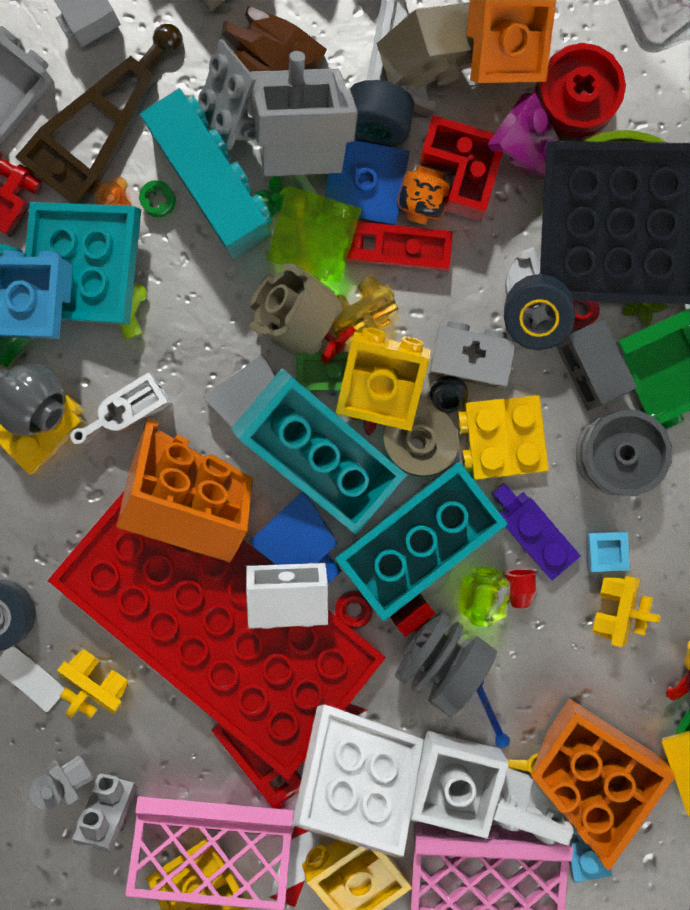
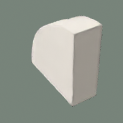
M535 247L521 253L510 266L505 280L506 295L514 284L526 276L539 274L540 264Z

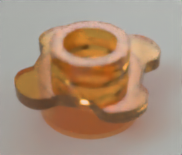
M115 177L112 181L104 183L98 180L90 190L91 194L95 197L96 205L131 206L125 191L128 184L122 177ZM109 194L114 195V199L112 201H109L107 199V196Z

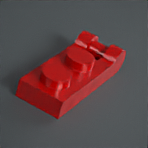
M358 221L346 223L345 234L349 236L348 248H344L343 252L344 262L446 272L450 269L453 231ZM365 237L375 238L374 250L363 249Z
M219 723L212 727L211 731L273 809L285 808L288 805L287 800L295 794L298 795L302 777L297 771L294 772L289 780L285 779L286 782L277 789L271 783L279 775L276 770Z

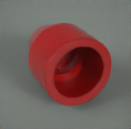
M530 569L505 571V587L511 588L510 596H508L511 606L513 608L530 607L536 593V572Z

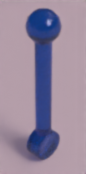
M483 680L476 690L496 734V745L500 748H506L510 744V737L503 733L482 686Z

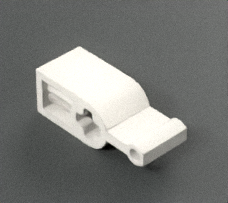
M148 372L107 397L98 408L99 419L83 429H74L69 436L74 444L89 445L93 442L95 436L107 429L116 432L132 430L145 422L147 417L151 418L171 406L172 402L156 376ZM115 406L126 409L122 414L124 420L122 423L111 419L115 415L113 409Z

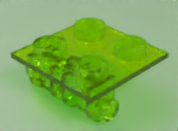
M288 185L267 260L281 265L286 263L296 264L321 281L328 282L329 279L340 283L362 208Z

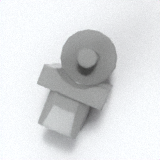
M79 755L61 767L55 760L46 766L49 774L38 776L32 781L29 787V799L36 808L41 810H49L56 807L61 802L62 797L70 805L79 799L75 790L94 778Z
M102 773L98 774L87 805L78 820V826L72 838L73 842L77 845L92 846L111 853L119 831H123L126 825L125 816L137 789L135 782Z

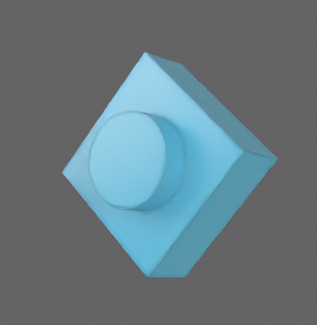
M628 532L586 533L589 572L630 570Z

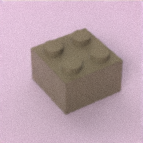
M469 3L414 9L376 44L388 82L398 86H406L407 90L423 87L431 81H437L438 85H445L459 79V73L462 70L471 68L474 38L466 36Z

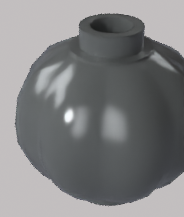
M32 363L19 365L11 370L5 369L0 372V424L7 431L15 435L29 436L43 431H50L57 426L65 413V407L63 406L65 394L62 383L54 371L44 365Z

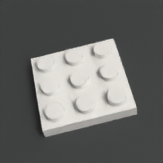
M325 704L318 706L292 825L389 856L404 857L424 739Z

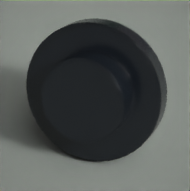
M451 376L440 377L431 385L430 398L438 410L447 413L455 412L466 403L468 388L458 378Z

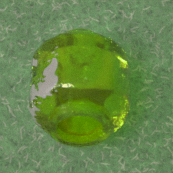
M476 567L472 569V573H468L462 578L458 608L464 616L470 619L471 624L479 627H490L493 625V622L500 621L506 617L511 585L506 578L502 577L503 573L490 567Z

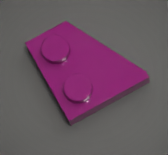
M532 92L524 93L520 96L488 143V146L494 152L503 151L510 156L509 162L517 167H523L526 173L539 180L544 179L546 141L560 140L536 93Z

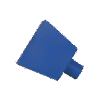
M301 492L248 541L255 549L276 565L325 563L327 585L342 571L327 554L338 544V541L309 496L304 492Z

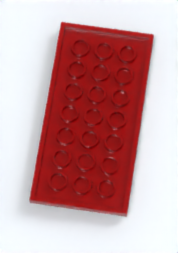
M123 491L47 581L280 775L289 780L306 759L317 707L325 704L344 711L386 657L329 610L328 625H314L311 627L286 626L269 629L248 628L247 566L274 564L244 539L231 562H227L117 528L124 495Z

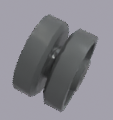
M620 410L595 418L583 429L576 444V462L582 477L592 488L607 495L637 496L653 490L666 477L672 463V444L666 429L655 417L639 410ZM625 447L627 452L624 453L622 459L620 457V449Z

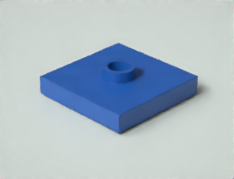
M356 140L354 142H347L342 172L328 173L321 213L368 223L396 225L399 212L396 200L407 170L410 151Z

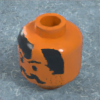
M418 165L415 171L405 173L396 204L401 210L407 212L406 220L427 226L428 219L438 220L443 217L451 191L450 183L445 180V173Z

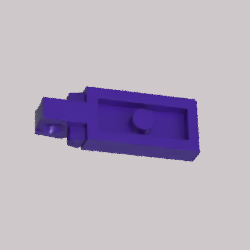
M502 483L491 492L503 507L499 513L508 523L505 528L551 581L581 557L535 501L524 492L516 496L505 483Z

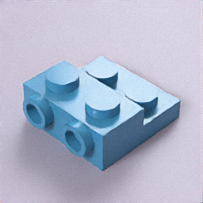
M3 251L2 256H0V337L60 339L62 303H70L73 264L63 260L62 254L57 252L39 251L38 257H26L27 254L23 252Z

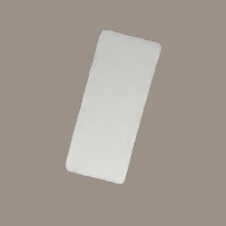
M14 646L6 649L0 656V674L25 693L41 709L48 712L59 700V696L65 688Z

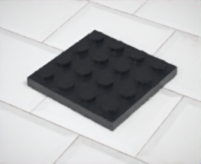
M546 141L539 274L553 276L563 282L572 294L573 301L690 304V142Z

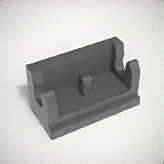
M604 318L569 334L562 343L556 346L587 411L638 388Z

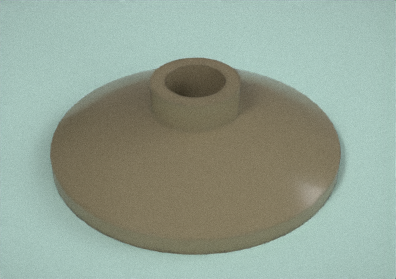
M418 403L411 431L385 425L383 431V445L387 456L399 469L413 476L428 477L441 473L453 462L459 447L458 433L453 421L445 412L426 403ZM412 440H420L424 448H415L412 445Z

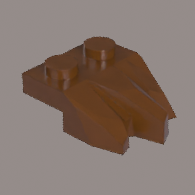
M247 6L245 17L249 22L248 28L240 27L228 21L223 22L221 35L235 48L233 52L248 71L289 70V55L293 51L304 53V70L316 69L327 51L323 45L297 25L251 6Z

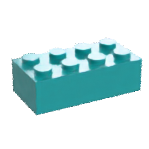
M179 87L139 113L157 145L233 261L272 237L268 225L273 222L269 216L268 208L258 194L254 197L250 196L249 192L252 190L248 184L247 176L237 161L231 165L228 161L231 160V157L227 152L226 144L215 128L211 131L207 130L210 128V125L205 118L206 114L194 96L187 99Z
M281 369L231 427V430L241 442L355 534L360 531L407 476L284 369Z
M456 462L337 554L335 560L384 622L507 526L508 523L462 464Z

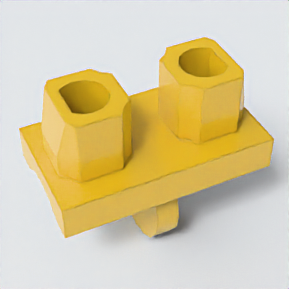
M625 576V579H603L600 597L618 601L617 616L597 612L592 632L611 639L610 645L618 647L627 645L632 618H636L633 633L645 635L648 621L660 623L661 615L650 612L653 601L652 597L641 595L639 609H635L641 578Z
M82 649L73 657L69 664L64 661L57 670L60 678L80 691L77 695L66 687L59 697L71 704L65 715L72 719L80 711L91 719L96 713L97 708L86 701L88 697L114 715L121 706L122 701H120V698L127 687L128 680L114 670H111L100 686L88 677L100 661L85 649Z

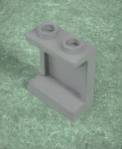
M0 26V147L54 82L46 71L49 64L33 50L30 49L26 54L17 47L20 41L3 26Z

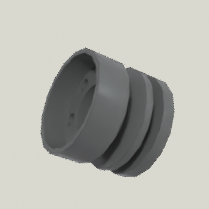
M441 610L414 635L403 653V658L396 671L395 678L405 683L416 673L411 684V689L416 693L422 690L430 681L434 683L428 700L451 717L464 707L479 688L491 669L497 650L476 634L469 637L461 645L458 644L464 626L457 621L445 632L451 617Z

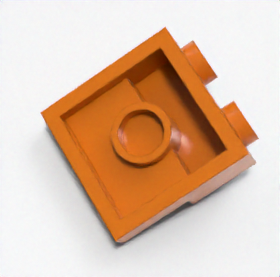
M469 0L466 36L474 38L470 80L476 83L546 82L556 0Z

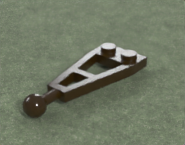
M171 23L159 25L153 32V45L139 61L129 56L40 127L15 158L69 203L82 204L104 177L156 81L155 75L151 72L164 55H171L180 50L183 36L177 26ZM133 75L139 82L121 111L108 101L105 96ZM94 106L112 120L115 125L91 168H89L56 142L54 138Z

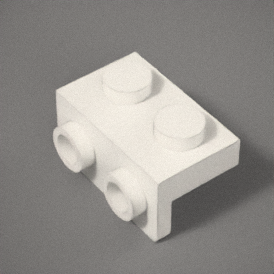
M510 768L507 769L493 820L497 821L501 827L507 830L518 831L521 829L533 833L542 842L548 844L559 842L568 846L574 832L570 821L557 809L530 775Z

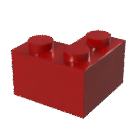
M432 115L419 165L455 175L445 211L481 222L489 203L503 151L494 152L488 146L495 133Z

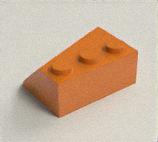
M147 417L128 473L117 528L231 562L248 530L253 478L213 454L208 456L201 455L188 447L189 440L179 434L172 438L157 429L159 426L157 421Z
M570 698L549 727L531 772V777L557 809L570 821L580 837L597 854L608 871L611 870L676 777L664 758Z

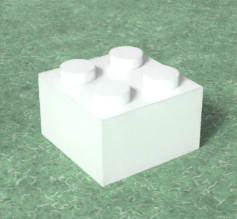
M427 730L421 752L411 819L488 839L509 765L501 749Z

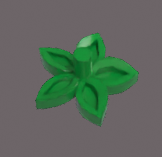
M273 176L269 181L270 191L260 190L253 193L254 195L258 194L263 202L267 203L266 207L270 212V218L274 217L278 210L284 216L293 217V209L287 201H291L292 198L296 197L299 191L298 188L291 186L283 188L278 177Z

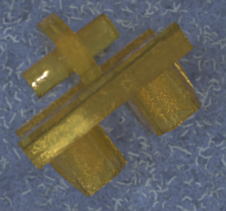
M370 276L361 281L357 286L362 299L356 303L349 305L344 295H337L336 298L342 304V311L331 325L336 338L341 330L344 331L351 325L356 329L355 332L362 333L363 328L379 330L390 324L391 321L388 315L399 310L390 286L387 284L383 287L374 276Z

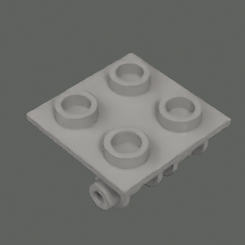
M219 39L215 54L212 55L209 62V73L204 88L199 93L198 103L205 112V118L212 129L215 128L228 150H232L235 139L252 141L257 137L254 119L248 117L246 109L256 79L223 39Z

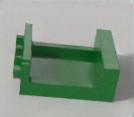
M686 309L616 342L638 387L632 390V393L641 412L655 417L665 429L685 421L682 414L690 411V309Z

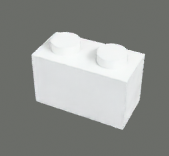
M325 563L247 566L248 628L269 629L286 626L311 627L314 625H328V585Z

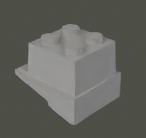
M293 51L289 55V70L249 71L256 79L251 93V103L264 176L342 172L347 142H354L357 108L350 89L346 88L339 68L304 70V53Z

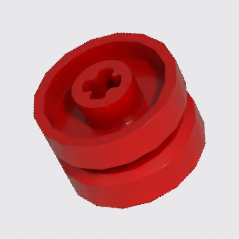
M578 43L565 46L552 55L548 64L546 82H537L534 92L560 141H584L602 132L624 101L626 81L623 68L613 54L598 45Z

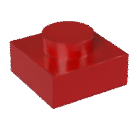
M419 593L391 615L390 618L403 636L406 637L411 632L420 630L424 624H427L429 618L436 613L421 593Z

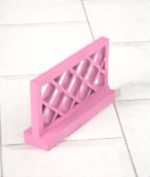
M137 797L135 811L137 817L125 897L265 910H284L294 816L293 810ZM145 824L162 826L170 837L152 853L143 842ZM167 826L182 828L173 834ZM190 828L200 829L209 842L190 857L177 839ZM206 830H216L220 832L212 838ZM228 832H238L248 845L229 860L216 842ZM245 833L260 835L251 842ZM267 835L283 836L282 853L268 864L255 845ZM174 842L187 860L168 875L155 857ZM213 846L226 864L207 879L194 861ZM141 849H143L147 857L140 862ZM252 849L265 868L249 882H246L233 864ZM152 861L165 879L152 890L136 889L138 872ZM279 861H281L280 876L272 869ZM191 864L204 883L191 894L181 893L172 879ZM230 868L243 884V887L231 897H221L211 883ZM268 871L279 884L277 901L260 900L251 889V886ZM169 884L171 888L174 890V892H166L159 890H161L165 885ZM208 887L214 896L199 895V893ZM247 890L253 899L238 897Z
M414 822L410 910H470L462 909L455 902L469 890L482 901L472 910H499L494 903L508 891L519 902L512 910H536L532 905L546 893L556 902L555 910H565L569 861H572L573 852L571 840L568 846L559 842L548 844L537 839L533 833L521 829L510 831L501 826L491 825L487 839L423 822ZM422 855L439 856L445 865L430 876L421 866ZM467 857L478 858L484 866L469 878L458 865ZM506 859H513L522 868L507 880L496 867ZM544 861L559 862L558 872L546 882L534 870ZM450 871H453L463 881V884L448 895L437 882ZM491 872L502 885L487 897L476 884ZM530 874L540 887L525 899L514 886ZM420 876L425 880V882L421 885ZM557 885V891L555 892L552 888ZM430 888L443 899L434 908L419 907V897Z

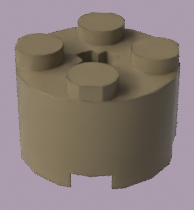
M286 263L282 265L283 271L279 272L275 277L267 274L256 288L250 302V308L255 310L254 321L250 322V326L257 334L289 353L301 354L305 352L312 355L322 347L323 338L330 330L333 321L342 311V304L328 285L298 265Z

